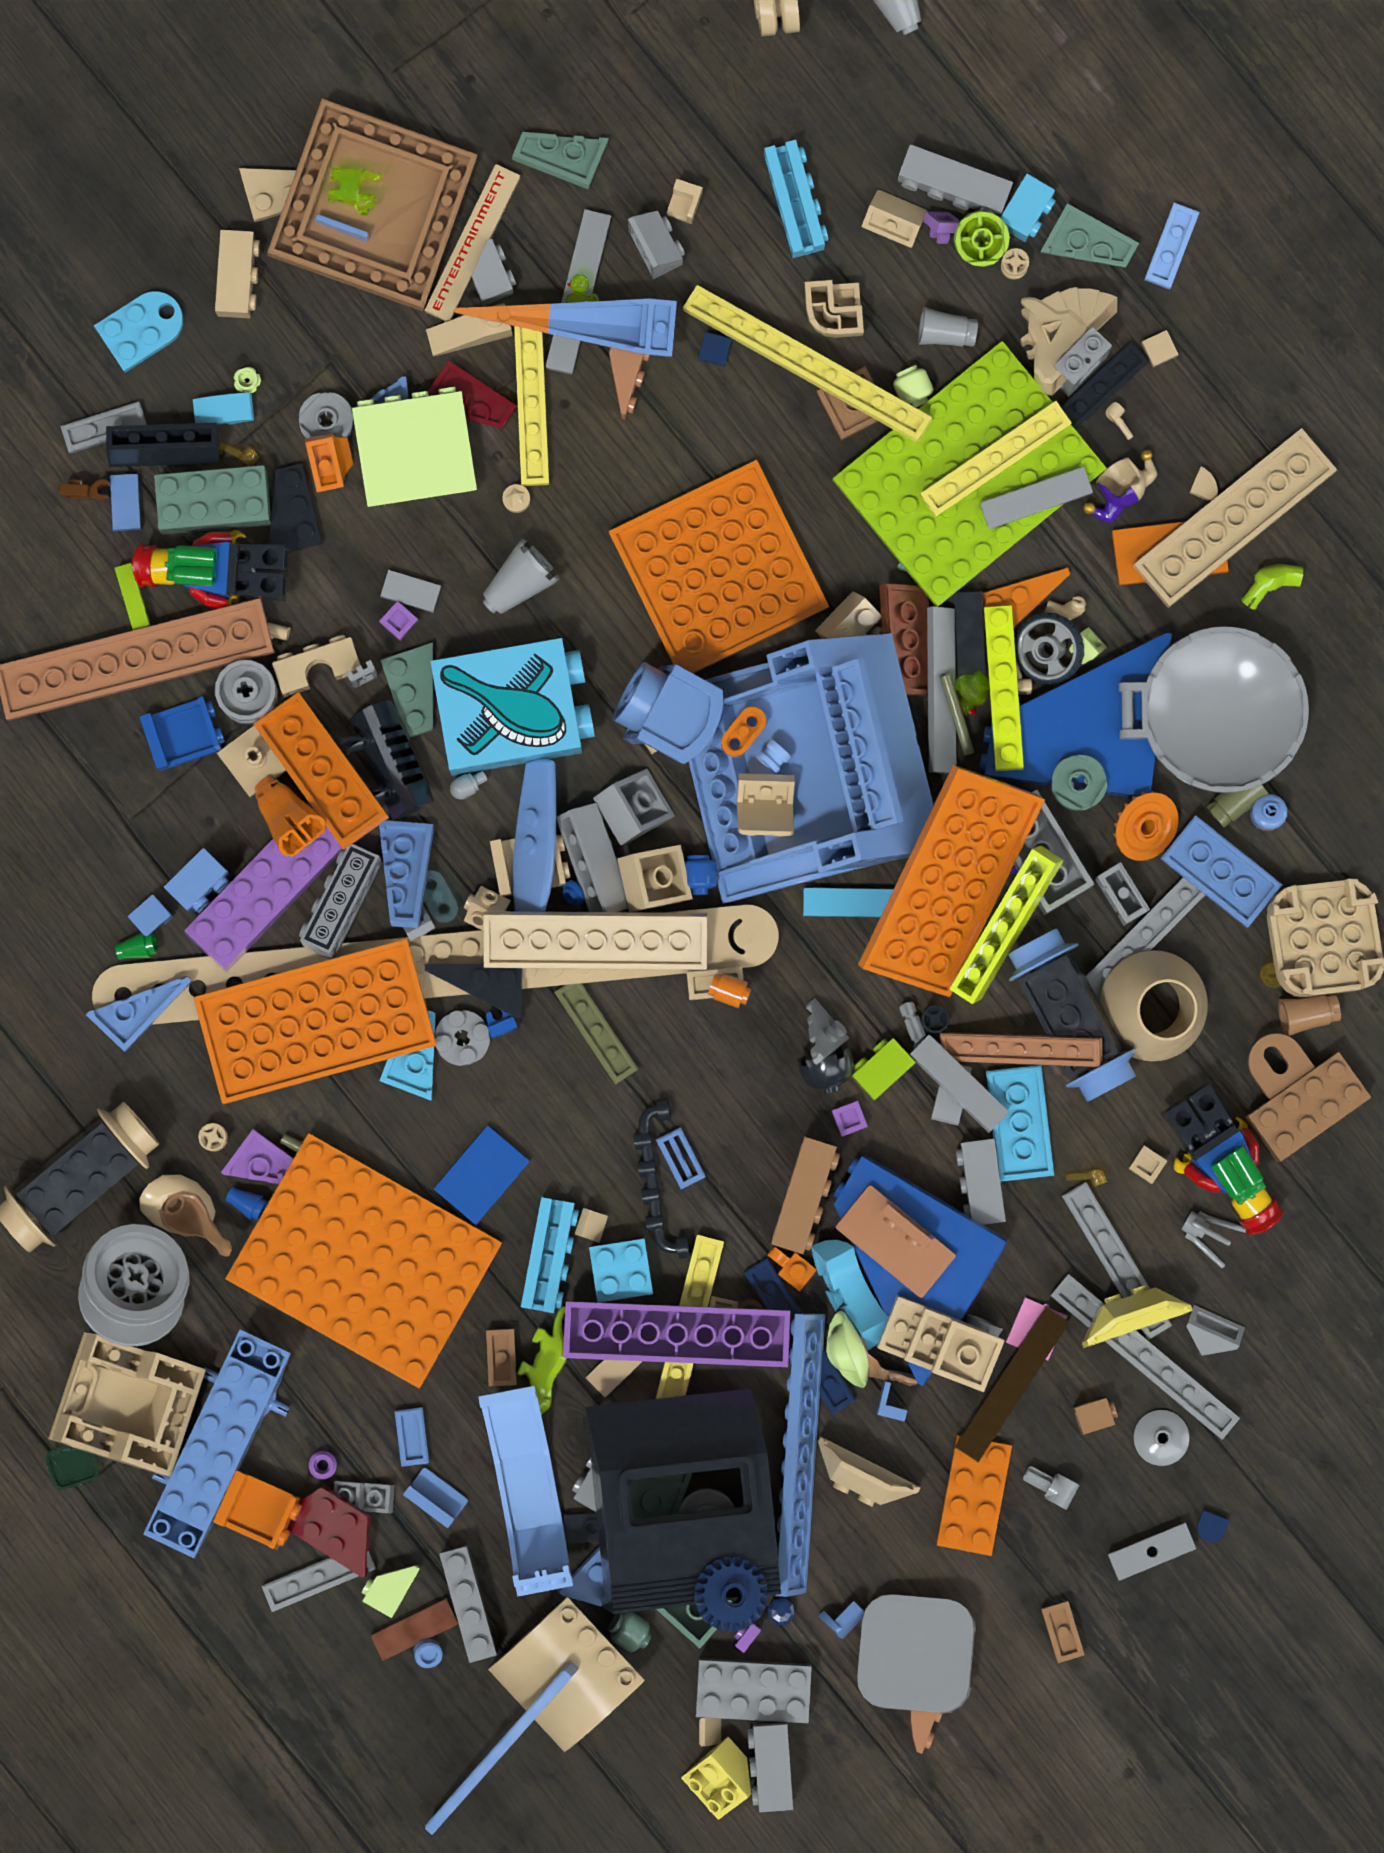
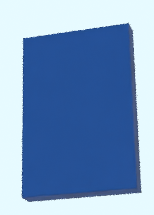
M487 1125L434 1190L477 1225L530 1161Z

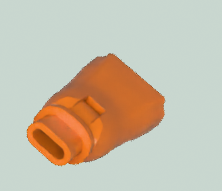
M268 776L255 786L254 790L259 810L270 829L280 853L284 856L294 857L325 832V820L302 801L288 786L280 783L279 780H274L271 776Z

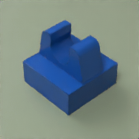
M502 1011L503 1017L500 1020H495L491 1012L486 1014L487 1028L492 1039L518 1029L512 1015Z

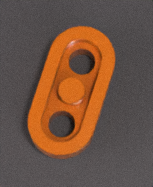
M757 707L745 708L724 733L721 739V748L726 755L730 757L742 756L764 730L766 716L761 709ZM750 717L755 718L757 725L754 727L749 726L747 719ZM737 739L740 742V746L732 748L729 744L730 740Z

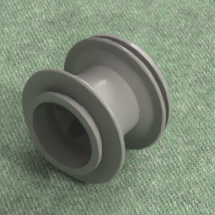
M131 1224L110 1230L91 1247L82 1268L78 1301L85 1321L102 1338L123 1346L147 1345L161 1339L173 1329L182 1314L184 1298L189 1286V1269L186 1258L175 1240L155 1227ZM119 1274L121 1275V1277L119 1278H113L114 1276H117ZM154 1286L157 1292L153 1293L148 1288ZM121 1291L124 1296L117 1297L114 1295V1292ZM140 1298L143 1303L135 1304L132 1300Z

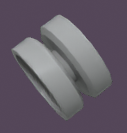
M239 660L229 664L220 672L215 683V696L220 708L231 720L241 724H254L275 709L278 703V687L272 674L263 665L252 660ZM251 689L253 692H249L250 696L245 698L243 691Z

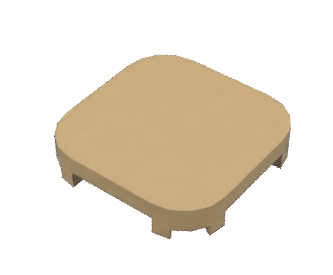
M1358 879L1300 886L1294 885L1279 891L1271 898L1267 907V923L1278 982L1286 992L1298 997H1311L1358 991L1375 985L1381 978L1384 971V958L1375 904L1378 903L1375 893L1372 894L1364 884L1358 882Z

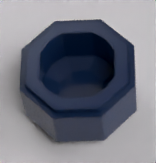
M785 1597L773 1599L768 1606L769 1619L777 1625L789 1624L795 1616L793 1603Z

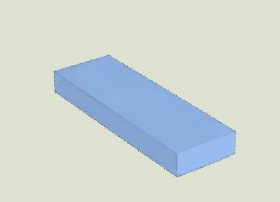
M1173 203L1145 276V281L1170 290L1198 218V211Z

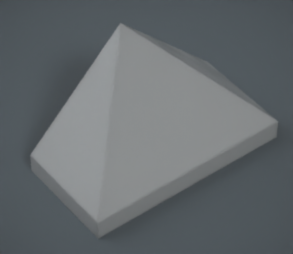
M1196 1305L1193 1306V1311L1190 1313L1186 1327L1202 1356L1238 1349L1245 1327Z

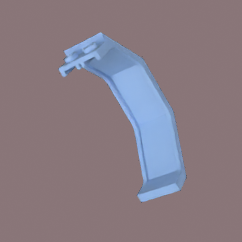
M535 1385L479 1396L480 1408L483 1411L496 1469L513 1566L512 1577L517 1596L573 1586L562 1515Z

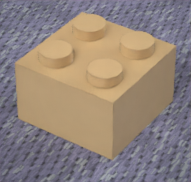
M681 845L618 858L629 913L692 899L691 890L687 884L686 867Z

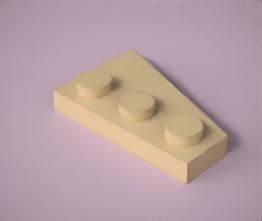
M239 168L254 222L281 215L296 170Z

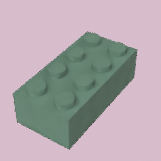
M264 465L154 475L158 528L162 535L271 525L268 475Z

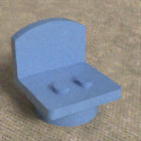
M644 662L636 670L622 693L613 715V721L627 728L623 736L624 740L631 744H646L675 761L685 764L697 756L713 737L722 714L723 690L676 664L660 666L657 669Z

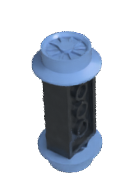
M1055 929L1008 954L1016 969L1009 978V981H1014L1036 970L1018 980L1047 1036L1102 1038V1066H1064L1070 1079L1087 1070L1090 1071L1065 1085L1067 1088L1079 1087L1088 1102L1136 1077L1129 1063L1130 1058L1135 1053V1049L1112 1061L1108 1060L1125 1051L1073 952L1055 960L1079 946L1078 943H1065L1058 929Z

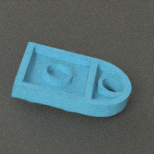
M148 292L95 324L94 327L124 373H126L177 339L183 327V314L178 303L168 294ZM169 305L174 308V315L170 319L160 317L159 312L163 306Z

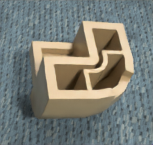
M832 280L804 283L806 313L809 323L816 332L826 337L834 338L863 336L864 329L859 283L832 284Z

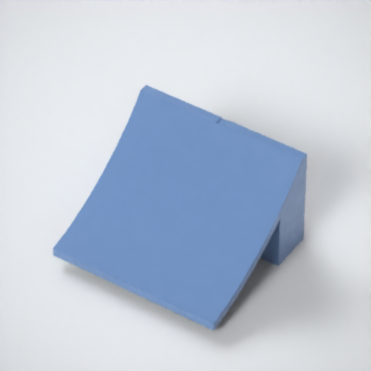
M892 633L808 640L768 654V663L705 680L723 690V709L713 737L706 747L689 761L711 857L716 863L717 882L723 904L910 856L933 808V802L920 748L916 739L914 723ZM757 707L761 709L766 716L764 730L742 756L730 757L726 755L721 748V739L724 733L745 708ZM750 717L747 719V724L754 727L757 725V720ZM732 739L729 742L732 748L740 746V742L737 739ZM773 740L791 756L787 763H783L780 766V771L776 775H794V834L781 837L774 835H743L738 832L737 821L738 774H773L756 758L759 752H764L767 749V743Z

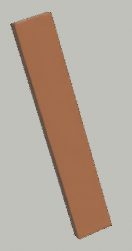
M940 1033V1045L957 1062L1100 1067L1103 1065L1102 1038Z

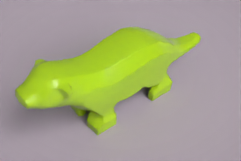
M562 1306L556 1315L552 1336L545 1329L537 1328L532 1342L538 1343L540 1341V1351L537 1353L532 1366L523 1361L517 1371V1375H527L531 1386L535 1385L541 1415L548 1411L551 1406L553 1382L567 1362V1358H563L564 1334L562 1319L565 1313V1306Z

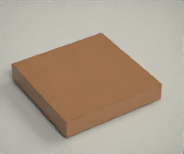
M866 366L853 372L874 384ZM822 389L816 391L841 441L879 422Z

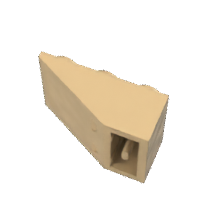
M852 592L815 632L822 639L882 634L881 615L865 597Z

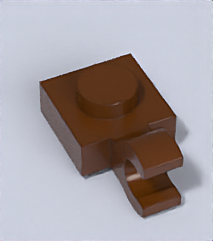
M101 479L92 486H88L82 480H69L68 484H60L59 495L64 499H96L101 502L109 501V496L100 495L99 489L103 486L109 487L110 482Z

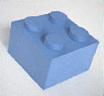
M203 848L164 888L192 915L195 912L200 914L211 904L208 899L216 892L220 894L231 883L229 879L232 875Z

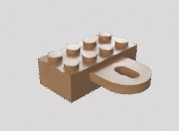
M1270 1034L1260 1038L1249 1052V1072L1268 1098V1101L1245 1116V1119L1276 1162H1281L1371 1098L1339 1052L1314 1067L1299 1044L1291 1037L1283 1034ZM1274 1047L1285 1060L1287 1069L1283 1074L1275 1073L1265 1060L1264 1051L1266 1048Z

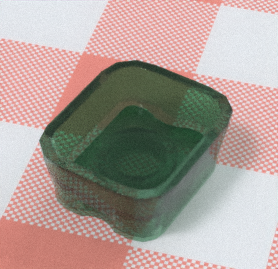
M68 1445L51 1450L45 1458L51 1482L59 1490H66L91 1482L99 1474L95 1454Z

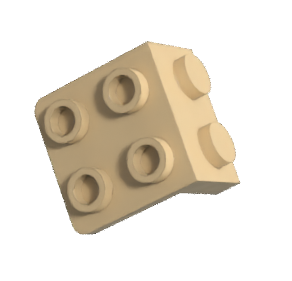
M738 774L737 821L740 834L749 836L774 835L778 837L794 834V775Z

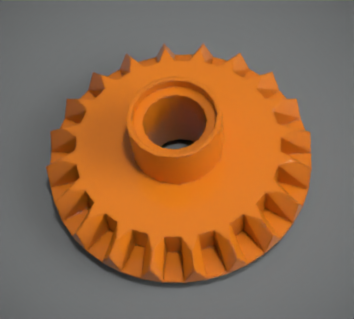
M1154 791L1150 793L1142 792L1139 797L1132 796V801L1129 804H1124L1125 809L1122 813H1118L1119 820L1114 823L1116 831L1113 833L1117 840L1115 844L1119 847L1120 852L1128 858L1137 861L1149 860L1161 854L1172 842L1178 828V812L1173 801L1162 793Z

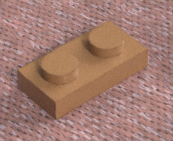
M514 1329L486 1330L489 1386L517 1385Z
M1068 1600L1041 1608L1057 1663L1084 1656Z

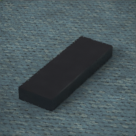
M983 592L955 593L958 676L987 674Z

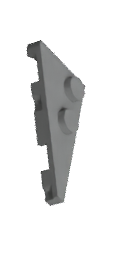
M814 998L806 1005V1009L812 1013L807 1018L809 1024V1040L812 1043L815 1042V1046L811 1049V1056L813 1062L817 1065L844 1044L849 1037L846 1035L845 1027L839 1021H834Z

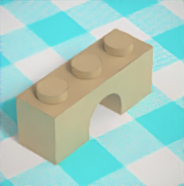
M345 635L330 639V644L319 647V644H313L303 648L304 653L293 656V653L290 652L278 656V661L273 662L272 665L284 698L310 689L307 675L310 668L315 664L324 663L329 665L333 670L336 680L348 677L346 672L349 670L352 671L353 675L358 673L356 667L361 664L352 638H346Z

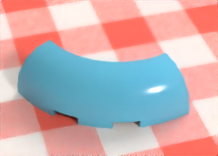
M826 1240L813 1245L811 1249L818 1275H823L824 1281L829 1288L825 1292L835 1312L841 1310L848 1316L857 1333L865 1340L867 1351L878 1344L888 1316L875 1300L863 1278L854 1247L847 1242L839 1240Z

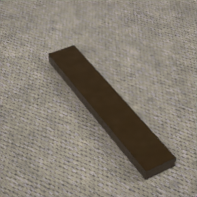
M1046 1307L957 1442L956 1449L977 1463L980 1461L1070 1322Z

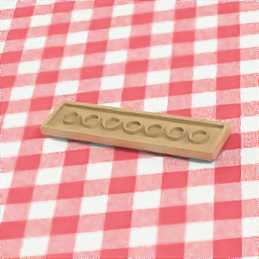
M1301 428L1138 560L1133 567L1169 608L1326 481L1337 469Z
M484 911V968L707 970V913Z

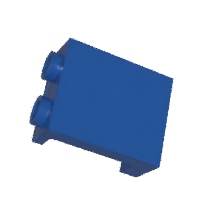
M201 696L198 697V700L154 715L149 713L140 716L156 768L160 772L222 750L221 743H224L225 740L221 728H215L212 717H215L216 713L211 701L206 702V699Z

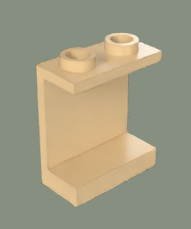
M562 834L556 835L554 874L551 888L565 885V879L570 878L568 863L561 861L560 852L565 851ZM515 839L490 841L500 896L503 897L513 896L512 870Z

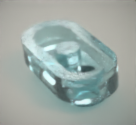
M427 871L423 899L436 921L449 923L458 914L457 902L443 876L437 871ZM428 881H436L437 887L434 890L427 889ZM444 904L450 907L449 913L445 915L439 911L440 906Z

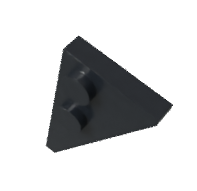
M425 964L426 972L517 1019H522V968H484V964Z

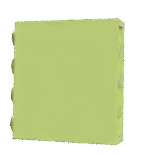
M455 387L439 389L440 395L429 396L428 391L412 393V399L401 400V395L385 397V403L375 405L374 400L357 402L358 407L352 408L368 507L477 490L462 391L456 392Z

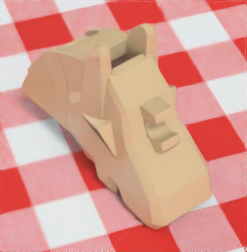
M1077 287L1062 292L1058 291L1043 300L1033 297L1021 299V304L1025 307L1021 310V314L1029 322L1028 333L1020 339L1021 345L1024 347L1029 344L1033 347L1032 350L1027 351L1028 359L1035 358L1034 380L1043 393L1053 395L1065 384L1066 378L1054 368V365L1091 327L1098 331L1117 313L1116 296L1099 292V290L1077 289Z

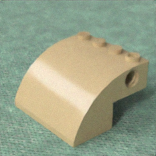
M84 1332L48 1439L170 1477L206 1370L156 1352L115 1344L98 1334Z
M568 1596L488 1669L527 1711L568 1663L572 1662L578 1668L572 1678L534 1719L564 1752L596 1727L645 1681Z

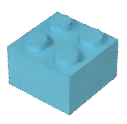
M645 1239L589 1247L598 1303L653 1294Z

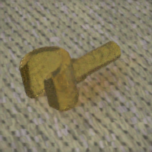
M221 443L219 449L235 455L247 466L253 465L259 458V455L249 446L243 452L224 443Z
M1100 1169L1084 1173L1066 1174L1067 1181L1090 1179L1093 1187L1107 1182L1105 1173Z

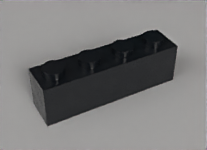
M217 422L106 426V452L109 467L219 463Z

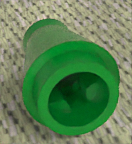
M153 932L149 936H144L143 933H140L121 943L115 944V950L119 960L152 958L153 954L158 953V943Z

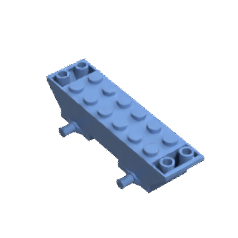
M239 1330L220 1372L217 1373L206 1366L203 1368L206 1370V1373L212 1375L211 1377L204 1374L203 1378L214 1383L171 1476L161 1475L164 1477L162 1478L153 1474L152 1479L165 1484L166 1487L145 1529L144 1535L195 1558L208 1533L212 1530L213 1520L236 1470H239L264 1417L271 1410L286 1417L288 1414L286 1411L290 1410L291 1406L276 1400V1394L291 1353L243 1330Z

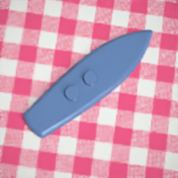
M539 758L531 760L525 765L513 853L512 883L515 912H545L551 892L556 847V764L550 759Z

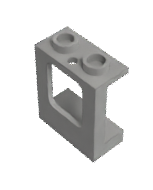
M1093 327L1054 365V368L1066 378V382L1060 390L1068 397L1106 360L1112 345Z

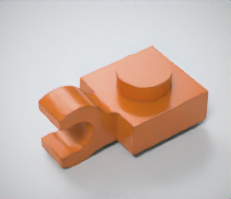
M773 1247L768 1254L771 1259L782 1267L778 1275L799 1292L816 1272L812 1265L795 1252L788 1258L779 1249Z

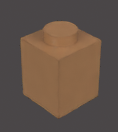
M1105 1397L1073 1407L1080 1432L1083 1435L1115 1425L1114 1418L1118 1417L1113 1401L1108 1402Z

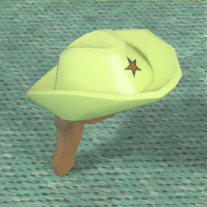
M843 1311L836 1312L829 1324L826 1352L831 1364L840 1371L844 1378L861 1388L866 1386L868 1377L898 1381L908 1386L917 1385V1381L911 1373L882 1368L878 1361L868 1354L865 1340L857 1333L848 1316Z

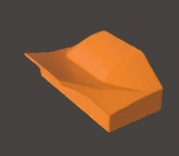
M333 434L305 438L317 493L344 487L345 475L354 465L348 438L335 437Z

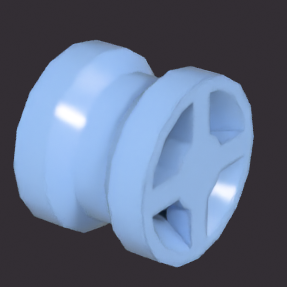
M770 740L767 743V749L764 752H759L756 758L763 766L776 775L780 771V766L783 763H787L791 756L778 743Z

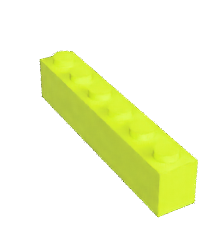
M1041 845L1031 850L950 987L951 991L971 1004L983 998L1063 863V859Z

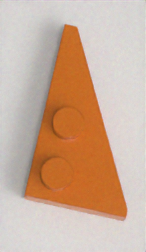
M1065 568L983 593L984 607L1012 605L1013 628H1015L1022 619L1070 575L1069 569Z

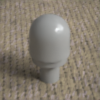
M483 771L473 776L470 773L464 774L452 781L450 792L456 799H466L479 790L478 785L488 781Z

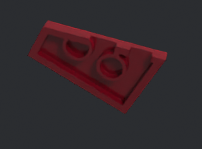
M449 360L428 390L429 396L440 395L439 389L455 387L456 392L462 391L467 420L500 429L505 427L518 407Z

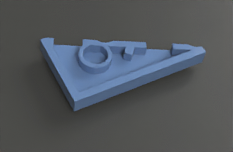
M186 976L171 981L165 985L138 993L105 1007L89 1011L86 1016L126 1052L189 986L192 980Z

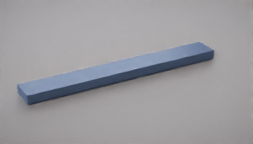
M572 1662L566 1665L425 1825V1829L431 1835L434 1834L577 1672L578 1668Z

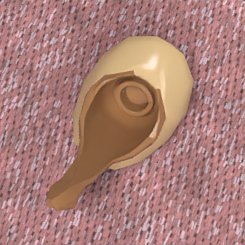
M162 1175L147 1185L139 1198L140 1211L153 1224L170 1233H176L185 1237L199 1236L206 1238L216 1247L220 1255H230L232 1251L231 1242L222 1237V1234L213 1223L216 1211L211 1197L197 1182L182 1175Z

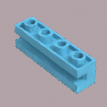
M792 140L785 142V146L775 148L774 145L764 148L765 161L792 258L824 250L825 241H828V235L825 225H820L817 215H821L818 199H812L810 189H814L810 172L805 174L803 163L807 162L803 146L798 147L797 141Z
M541 1197L521 1303L522 1308L555 1313V1308L561 1309L564 1292H559L560 1281H566L569 1265L564 1264L566 1253L571 1254L574 1237H569L570 1227L576 1226L579 1210L574 1209L575 1203Z

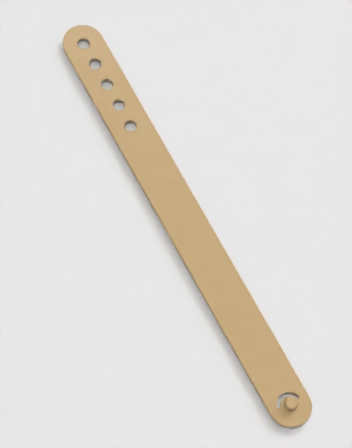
M754 905L666 912L707 913V970L736 967L748 968L761 965L773 955L778 945L779 933L776 922L767 911ZM738 919H741L742 923L734 931V941L739 948L745 950V954L737 953L731 947L728 940L729 929ZM484 931L420 936L410 941L409 937L343 943L335 957L338 958L408 938L424 999L467 995L469 993L426 972L425 964H484ZM302 947L245 953L227 972L209 956L117 965L105 970L98 977L93 987L92 1001L96 1010L117 1002L115 993L119 988L126 987L130 989L133 996L153 989L157 984H167L186 976L192 982L196 980L203 981L206 985L205 994L227 988V981L231 977H239L243 983L265 978L269 973L280 974L331 959ZM522 968V989L686 974L687 972L705 970ZM191 983L152 1025L199 1020L193 996L189 991Z

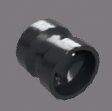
M933 1005L928 1007L921 1016L923 1029L930 1034L941 1033L949 1024L948 1012L941 1006Z

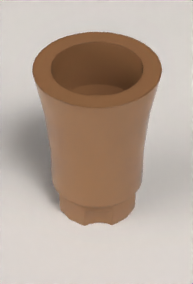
M1336 995L1279 999L1278 1001L1279 1019L1286 1036L1315 1027L1330 1025L1331 1022L1341 1020L1340 1004Z

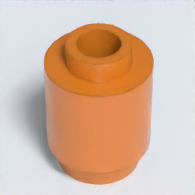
M724 973L722 976L715 974L708 995L714 996L716 1001L739 1008L740 1003L746 1005L751 989L746 988L748 983L746 981Z

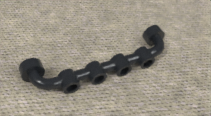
M662 1098L657 1099V1105L648 1107L639 1118V1133H634L636 1150L642 1149L643 1160L637 1162L639 1176L646 1177L647 1188L641 1189L644 1205L650 1204L651 1215L645 1216L647 1232L654 1233L656 1244L661 1250L670 1254H678L679 1259L690 1258L691 1249L688 1235L676 1237V1243L669 1242L665 1237L661 1197L650 1131V1121L653 1117L658 1116L660 1121L671 1120L669 1099Z

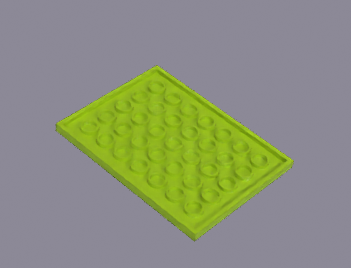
M1003 341L918 409L932 417L930 425L918 443L892 430L832 479L936 607L940 606L1062 506L1059 505L988 530L979 505L980 503L1084 467L1090 483L1107 469L1073 426L1070 425L939 516L934 517L920 497L923 491L1053 403L1041 391L1036 381Z

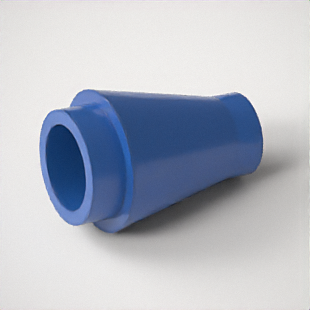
M232 1187L226 1197V1202L232 1204L251 1221L254 1219L259 1221L269 1203L262 1195L240 1190L236 1187Z

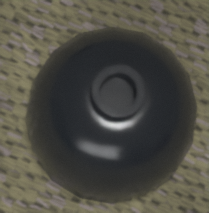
M842 1047L837 1048L817 1065L813 1062V1059L806 1061L805 1056L797 1059L803 1080L814 1089H824L825 1094L841 1090L840 1085L850 1079L854 1069L850 1047H847L844 1052Z

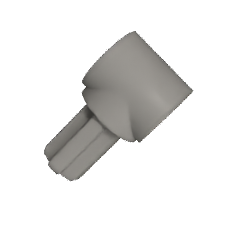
M1029 1466L1023 1476L1025 1482L1045 1492V1499L1066 1510L1079 1487L1077 1483L1058 1473L1052 1477L1033 1466Z

